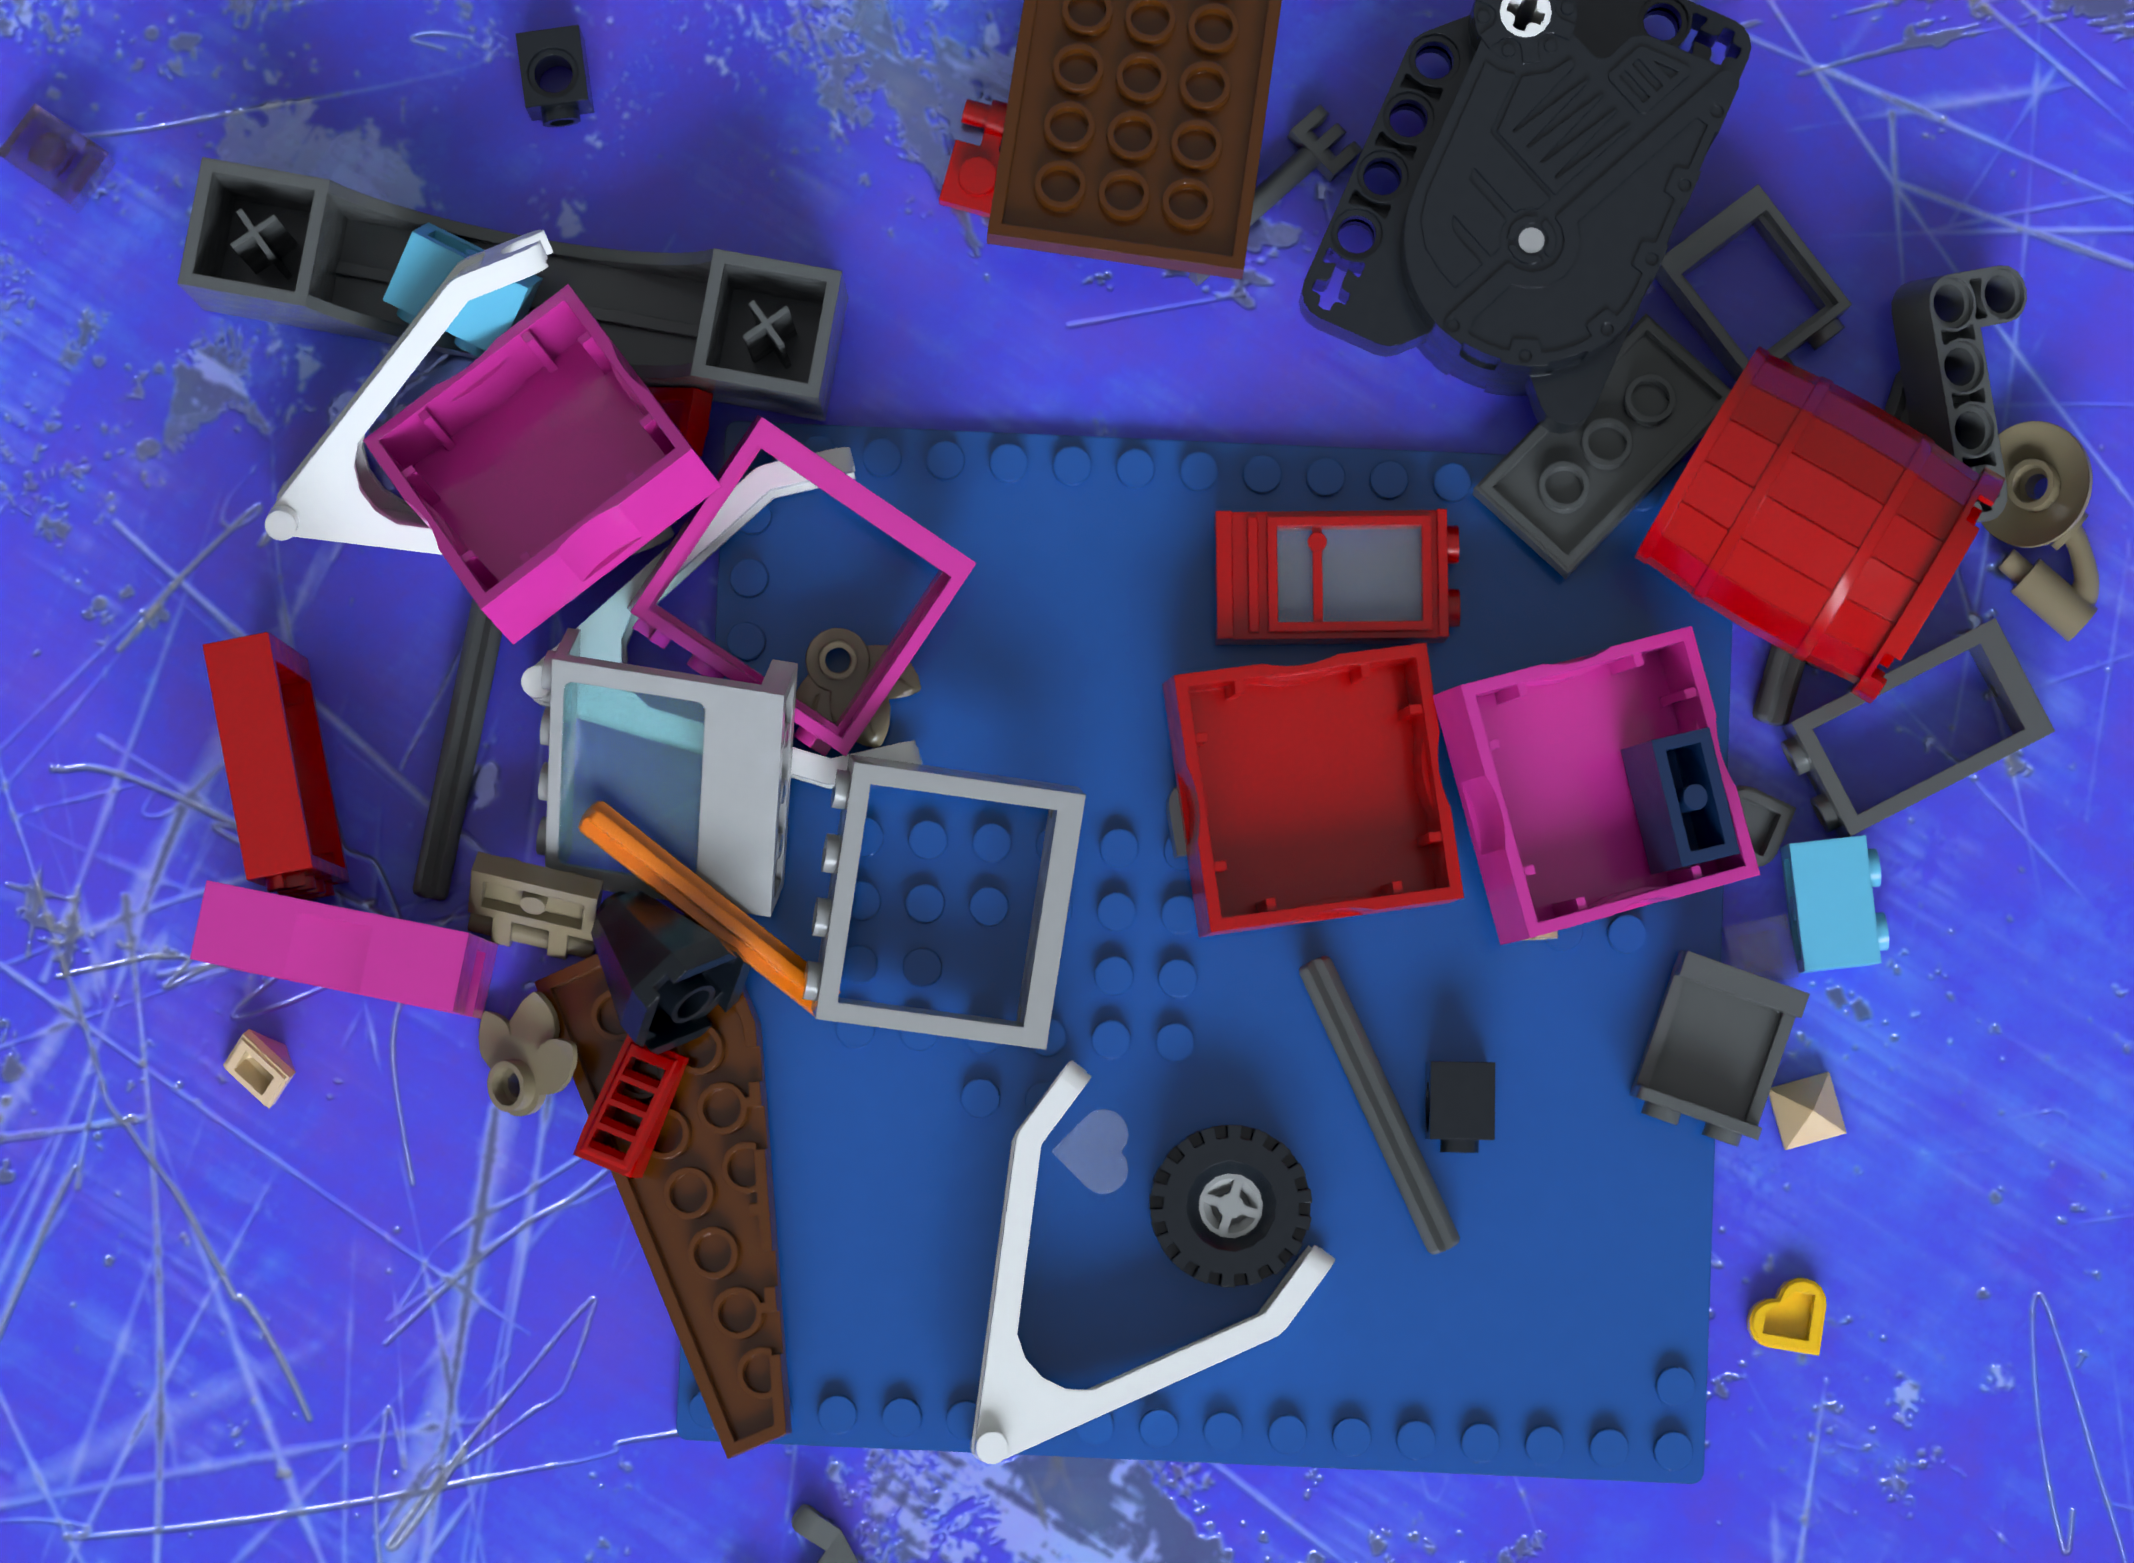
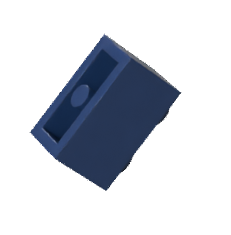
M1709 727L1654 739L1621 749L1651 875L1740 854Z

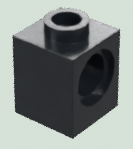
M579 25L515 33L525 108L531 120H542L545 127H564L579 123L581 121L580 114L594 113L585 40ZM562 66L573 72L572 80L564 90L551 93L540 88V79L548 69Z
M1426 1062L1425 1139H1440V1152L1479 1153V1140H1495V1062Z

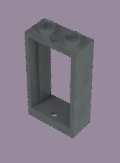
M1996 618L1886 673L1883 678L1887 679V682L1878 696L1969 650L2013 735L1859 814L1856 813L1813 729L1866 703V701L1849 692L1782 727L1787 737L1786 740L1781 742L1783 753L1797 776L1806 773L1817 796L1810 799L1812 808L1827 833L1836 830L1839 838L1850 837L2055 732Z

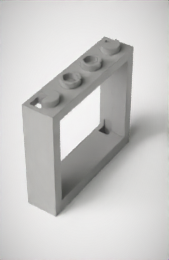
M849 754L847 771L837 769L835 785L832 787L831 808L841 809L837 835L826 834L822 853L821 872L831 873L828 898L817 897L813 913L812 936L822 937L818 962L807 961L804 973L805 984L802 999L812 1000L811 1009L815 1019L1046 1050L1086 794L1077 786ZM871 784L1049 809L1016 1021L839 998Z

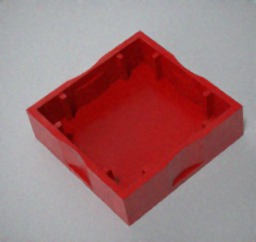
M1427 643L1341 653L1304 665L1279 666L1263 663L1173 675L1162 684L1199 937L1447 904L1464 898L1452 811L1439 773L1438 741L1440 730L1432 696L1434 695Z

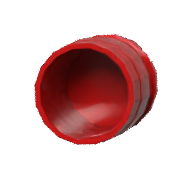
M1759 346L1690 458L1645 536L1635 558L1651 565L1692 594L1691 596L1701 604L1704 603L1745 630L1792 654V657L1810 662L1854 683L1851 693L1871 704L1887 682V679L1883 678L1885 672L1878 669L1877 666L1881 664L1888 669L1895 658L1900 661L1902 660L1980 529L1975 524L1982 510L1974 506L1976 500L1992 507L2003 487L2005 478L1987 467L1978 474L1935 444V441L1926 434H1921L1883 409L1834 384L1832 380L1822 376L1818 377L1779 359Z

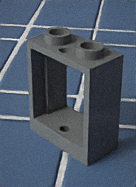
M1759 184L1667 252L1655 276V279L1735 382L1749 360L1689 284L1685 276L1752 225L1819 310L1769 348L1767 351L1771 355L1794 365L1788 356L1806 342L1815 351L1845 328L1838 318L1852 305Z

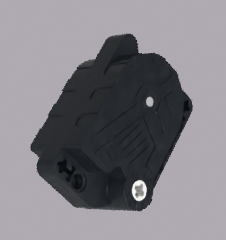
M1474 0L1468 16L1420 34L1414 38L1405 53L1306 275L1299 299L1302 316L1314 328L1375 355L1393 356L1417 347L1425 358L1445 375L1449 373L1465 383L1485 389L1484 392L1505 396H1528L1536 419L1548 431L1565 434L1577 430L1584 424L1597 404L1646 291L1654 281L1669 246L1667 243L1672 231L1686 208L1702 172L1699 170L1705 156L1718 135L1739 88V79L1751 51L1750 37L1745 28L1735 20L1689 0ZM1651 15L1665 16L1672 22L1675 28V37L1664 41L1651 37L1644 28L1643 20ZM1690 29L1698 31L1691 43L1690 50L1686 52L1680 49L1689 35ZM1715 42L1722 43L1727 47L1724 55L1726 58L1721 65L1709 60L1712 54L1711 48ZM1425 53L1439 54L1448 63L1449 73L1438 79L1427 78L1419 72L1415 60ZM1397 111H1413L1421 118L1424 130L1416 136H1401L1394 131L1390 125L1389 118ZM1381 167L1388 169L1397 178L1398 188L1391 194H1375L1368 189L1364 182L1363 176L1365 173L1373 168ZM1346 226H1361L1369 232L1373 245L1362 253L1348 252L1341 246L1337 234ZM1327 259V260H1329L1331 263H1325L1324 260ZM1335 267H1337L1341 271L1347 272L1338 294V299L1345 304L1335 302L1330 310H1325L1318 306L1320 295L1313 290L1324 292L1330 283ZM1354 273L1361 274V276L1357 277Z

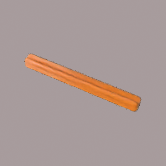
M598 800L585 811L578 825L582 834L696 924L736 947L753 969L814 1016L811 1009L812 1000L802 999L805 984L804 973L807 964L803 958L605 801Z

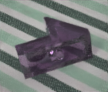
M35 103L0 148V157L46 188L76 213L83 209L116 164L110 154L101 146Z

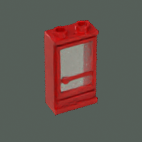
M1447 509L1215 512V593L1217 606L1215 645L1445 643L1449 637V627L1460 626L1459 589H1448V564H1458L1459 527L1458 525H1447Z

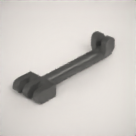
M1321 104L1295 125L1287 136L1299 150L1255 188L1250 226L1314 169L1317 168L1331 182L1360 156L1363 149L1355 141L1347 145L1337 156L1330 150L1346 134V131L1339 123L1333 125L1320 138L1313 132L1329 116V113ZM1189 272L1188 278L1196 286H1199L1210 275Z

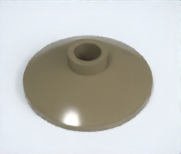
M2028 421L2013 425L1998 434L2007 483V502L2003 512L1997 518L1981 523L1990 534L2007 544L2023 548L2040 547L2062 538L2083 516L2092 492V467L2083 445L2066 429L2043 421ZM2042 478H2047L2048 486L2046 492L2041 498L2037 499L2034 494L2035 485Z

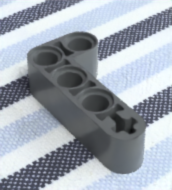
M2002 265L1907 282L1898 288L1891 303L1910 427L1923 435L1929 436L1935 441V444L1978 474L1987 467L2005 478L2003 487L1992 507L1976 500L1974 506L1982 510L1976 523L1987 522L1997 518L2003 512L2007 502V483L1981 327L2007 323L2017 319L2025 308L2027 289L2023 278L2015 269Z

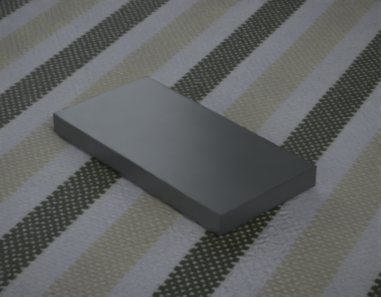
M1645 314L1628 331L1597 404L1584 424L1571 433L1558 434L1548 431L1538 422L1474 487L1472 495L1566 579L1701 442L1731 389L1651 317Z

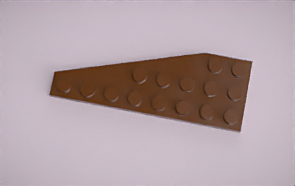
M685 914L682 915V916L686 917L687 919L691 920V919H690L688 916H686ZM598 954L534 982L537 991L542 992L548 998L557 1012L560 1024L558 1038L571 1040L577 1046L578 1059L572 1077L588 1116L628 1035L620 1025ZM746 985L743 987L739 1001L726 1013L718 1004L706 1015L713 1025L701 1037L670 1049L689 1057V1060L643 1177L630 1178L611 1171L727 1459L737 1457L792 1433L762 1027ZM637 1058L632 1070L658 1081H661L665 1073L664 1069ZM626 1083L622 1093L648 1105L654 1096L653 1093ZM616 1108L613 1116L614 1120L636 1129L639 1128L643 1119L619 1108ZM608 1132L603 1144L627 1153L632 1143Z

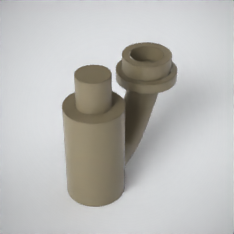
M2084 512L2079 522L2066 535L2051 543V546L2056 551L2064 544L2066 545L2074 575L2072 585L2040 558L2032 565L2015 549L1997 567L2015 583L2010 592L2067 642L2079 633L2098 610L2095 604L2099 595V573L2088 536L2082 526L2088 517L2086 512Z

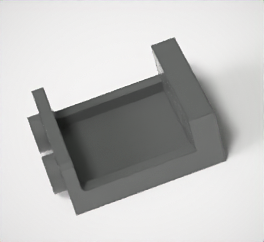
M1679 950L1629 1095L1645 1101L1641 1113L1659 1120L1678 1125L1681 1114L1704 1121L1705 1125L1702 1135L1736 1147L1739 1146L1742 1135L1758 1140L1762 1128L1758 1127L1794 1020L1795 1018H1802L1810 993L1690 951Z

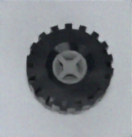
M1218 1125L1192 1133L1165 1155V1159L1160 1167L1157 1168L1152 1180V1189L1149 1194V1209L1154 1235L1162 1250L1178 1268L1194 1279L1206 1284L1235 1288V1286L1240 1285L1250 1286L1262 1282L1264 1278L1272 1274L1276 1275L1286 1267L1285 1264L1293 1255H1297L1303 1245L1302 1241L1306 1231H1309L1312 1218L1310 1216L1312 1196L1301 1164L1282 1142L1255 1128L1242 1125Z

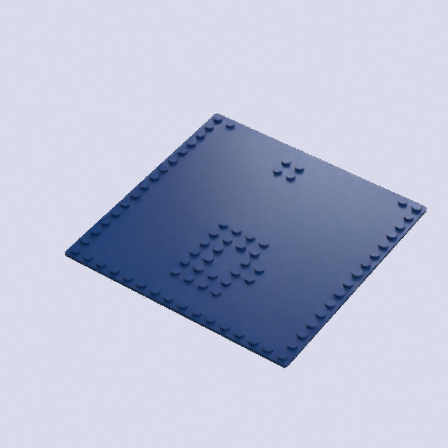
M734 421L727 426L725 430L724 464L752 422ZM770 422L814 453L850 447L856 470L854 472L855 481L977 563L910 661L919 677L920 691L907 697L889 699L891 707L890 725L884 742L880 747L915 740L916 746L919 748L922 765L1077 786L1086 794L1046 1050L815 1019L812 1014L752 967L750 968L745 985L762 1027L792 1433L767 1444L972 1453L970 1441L973 1433L1011 1142L1018 1128L1068 1062L1073 1060L1092 1077L1041 1145L1017 1332L1025 1358L1044 1379L1066 1389L1086 1390L1257 1314L1308 1245L1310 1247L1314 1245L1319 1248L1321 1247L1335 1258V1262L1289 1326L1279 1336L1015 1455L1695 1484L1699 1482L1704 1475L1715 1139L1702 1135L1705 1125L1704 1121L1681 1114L1678 1125H1674L1641 1113L1645 1101L1632 1097L1629 1094L1679 950L1690 951L1721 962L1724 885L1558 930L1557 939L1520 940L1500 945L1438 718L1440 730L1438 741L1439 773L1446 798L1451 806L1464 898L1447 904L1199 937L1187 856L1174 858L1166 814L1167 797L1170 791L1177 786L1162 686L1165 681L1178 674L1263 663L1279 666L1304 665L1341 653L1419 644L1215 645L1217 606L1215 593L1216 532H1214V516L1216 511L1447 509V525H1458L1459 562L1458 564H1448V589H1459L1460 626L1449 627V637L1445 643H1427L1434 695L1462 684L1540 664H1555L1575 659L1618 644L1692 626L1716 711V727L1720 752L1728 770L1733 621L1704 603L1701 604L1691 596L1692 594L1651 565L1635 558L1645 536L1688 462H1680L1565 579L1472 495L1474 487L1507 454ZM761 449L739 482L755 468L777 462L778 460ZM820 488L774 498L719 548L715 644L763 676L766 675L772 659L798 663L797 691L808 675L805 656L810 642L816 635L830 628H844L856 633L866 645H889L939 569ZM1421 530L1322 531V534L1327 539V545L1322 550L1323 622L1422 621ZM1277 531L1278 622H1313L1312 550L1307 545L1312 531ZM834 648L827 653L825 662L829 670L842 672L849 666L850 656L845 649ZM794 722V734H795V732H796L797 729L799 728V725ZM793 736L794 748L821 755ZM855 742L848 754L875 748ZM831 748L826 755L828 758L844 756L834 748ZM791 778L784 885L771 917L754 914L747 915L806 962H818L822 937L812 936L813 913L817 897L828 898L831 873L821 872L822 853L826 834L837 835L841 809L831 808L832 789ZM871 784L839 998L1016 1021L1049 809ZM1329 956L1332 959L1460 1236V1242L1456 1246L1442 1253L1432 1255L1427 1251L1301 979L1299 968L1316 958ZM1426 1062H1495V1140H1479V1153L1440 1152V1139H1425ZM1242 1125L1263 1131L1279 1142H1282L1301 1164L1306 1174L1305 1178L1308 1187L1311 1189L1312 1203L1310 1204V1216L1312 1218L1309 1231H1306L1302 1241L1303 1245L1296 1256L1293 1255L1285 1264L1286 1267L1276 1275L1272 1274L1264 1278L1262 1282L1250 1286L1220 1287L1194 1279L1168 1258L1154 1235L1151 1225L1149 1194L1151 1193L1154 1175L1165 1159V1155L1187 1136L1212 1126ZM680 1343L677 1433L685 1440L721 1442Z

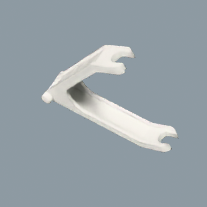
M543 229L521 235L468 256L457 263L289 479L283 483L277 494V500L265 519V529L270 537L279 541L288 540L291 537L442 555L438 549L435 536L427 524L406 501L385 489L369 468L363 442L365 433L469 300L530 277L549 267L546 262L548 259L547 255L554 252ZM671 525L632 555L660 545L673 537L674 532Z
M850 447L816 452L817 455L849 477L856 479L854 473L856 470ZM780 461L755 468L733 489L656 604L665 598L774 498L818 489V487ZM667 548L576 628L581 629L580 657L628 664L627 646L634 630L632 627L638 620V617L632 614L627 607ZM559 644L552 651H556ZM544 656L536 665L528 668L523 673L521 686L524 692L539 705L550 707L551 690L543 689L541 684ZM579 683L578 716L703 752L704 720L650 705L638 692ZM915 740L850 754L922 765L919 748L916 746ZM793 747L791 778L832 789L835 785L837 769L847 771L849 754L847 756L828 758Z
M1073 1060L1068 1062L1018 1128L1011 1142L973 1433L970 1441V1449L973 1456L987 1464H997L1015 1454L1279 1336L1289 1326L1335 1262V1258L1321 1247L1319 1248L1316 1245L1310 1247L1308 1245L1257 1314L1086 1390L1066 1389L1044 1379L1025 1358L1017 1332L1041 1145L1092 1077Z

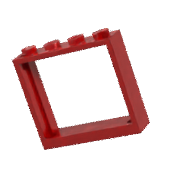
M269 632L203 644L246 879L267 887V892H277L279 895H287L308 901H317L319 898L334 896L333 885L350 881L307 658Z

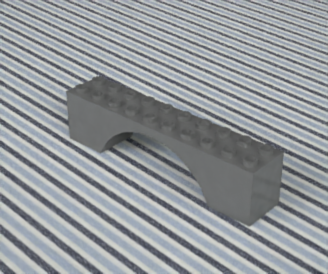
M202 157L177 284L205 311L395 344L409 326V323L399 318L396 314L398 308L383 301V298L412 231L429 222L484 250L521 235L478 227L408 209L362 194L329 179ZM548 240L554 253L547 255L548 259L546 262L549 267L535 274L543 279L527 315L569 284L647 387L696 388L712 393V401L826 421L848 303V294L842 271L715 248L698 252L660 253L607 249ZM446 331L430 350L474 359L479 358L456 346L454 343L456 336Z

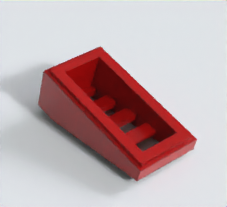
M627 1035L584 1125L573 1155L626 1177L642 1178L689 1057L672 1050L657 1055L651 1052L645 1044L642 1047ZM636 1058L664 1069L665 1073L661 1081L632 1070ZM626 1083L653 1093L654 1096L650 1104L648 1105L623 1095ZM616 1108L643 1118L639 1128L636 1129L614 1120L613 1116ZM607 1132L632 1142L627 1153L603 1144Z

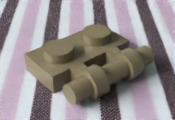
M478 852L471 870L468 912L471 914L468 922V931L491 936V942L511 947L514 941L547 949V956L566 960L569 954L583 958L591 957L596 951L591 931L597 909L601 905L604 881L586 877L575 872H564L521 862L510 857H500Z

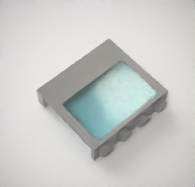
M568 628L557 650L547 651L541 677L542 688L551 690L550 707L547 706L545 708L540 726V744L549 746V759L542 766L538 783V799L547 801V817H542L536 839V852L539 855H545V867L564 872H575L586 877L603 880L604 891H625L628 893L639 889L654 899L666 900L580 832L578 825L582 815L592 804L601 800L619 812L743 912L771 917L785 879L798 663L772 659L762 684H753L580 657L581 629Z

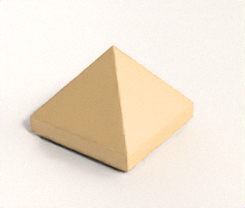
M251 1029L242 1034L223 1064L224 1068L268 1108L276 1103L296 1073L285 1044Z
M1829 1072L1771 1087L1768 1096L1784 1150L1847 1133Z

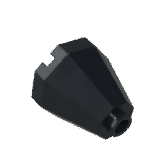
M639 889L628 893L625 891L616 892L606 898L597 909L591 935L620 1025L636 1044L642 1047L645 1044L651 1052L658 1055L697 1039L713 1025L706 1015L719 1004L726 1013L739 1001L751 965L736 947Z

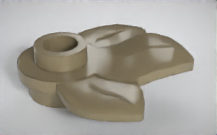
M830 628L820 632L813 638L807 648L805 663L808 675L798 687L796 698L833 723H836L888 645H866L856 633L844 628ZM834 648H843L850 656L849 666L842 672H833L826 665V655ZM911 663L905 668L856 741L857 743L873 748L880 747L884 742L890 725L891 707L889 699L907 697L920 691L919 677Z
M536 991L529 994L521 1002L510 1021L497 1012L484 1011L480 1022L479 1049L482 1058L491 1069L487 1079L490 1099L498 1109L514 1116L534 1114L543 1105L546 1095L563 1091L571 1081L577 1065V1046L571 1040L558 1038L560 1024L557 1012L542 992Z

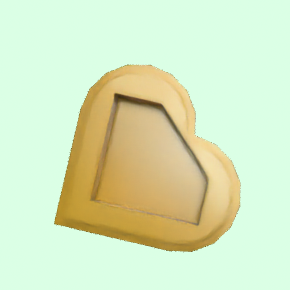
M1791 1278L1785 1281L1777 1289L1775 1298L1760 1300L1749 1310L1746 1323L1751 1338L1758 1344L1769 1348L1819 1356L1826 1313V1296L1823 1289L1815 1281L1807 1278Z

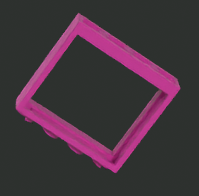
M757 415L715 477L722 487L695 506L627 607L632 614L638 617L632 628L662 649H665L669 642L673 640L692 653L686 664L702 676L721 679L726 676L734 681L762 684L765 676L656 603L761 449L939 569L836 723H833L796 698L794 722L799 725V728L793 736L825 757L831 748L847 756L977 563L778 427Z

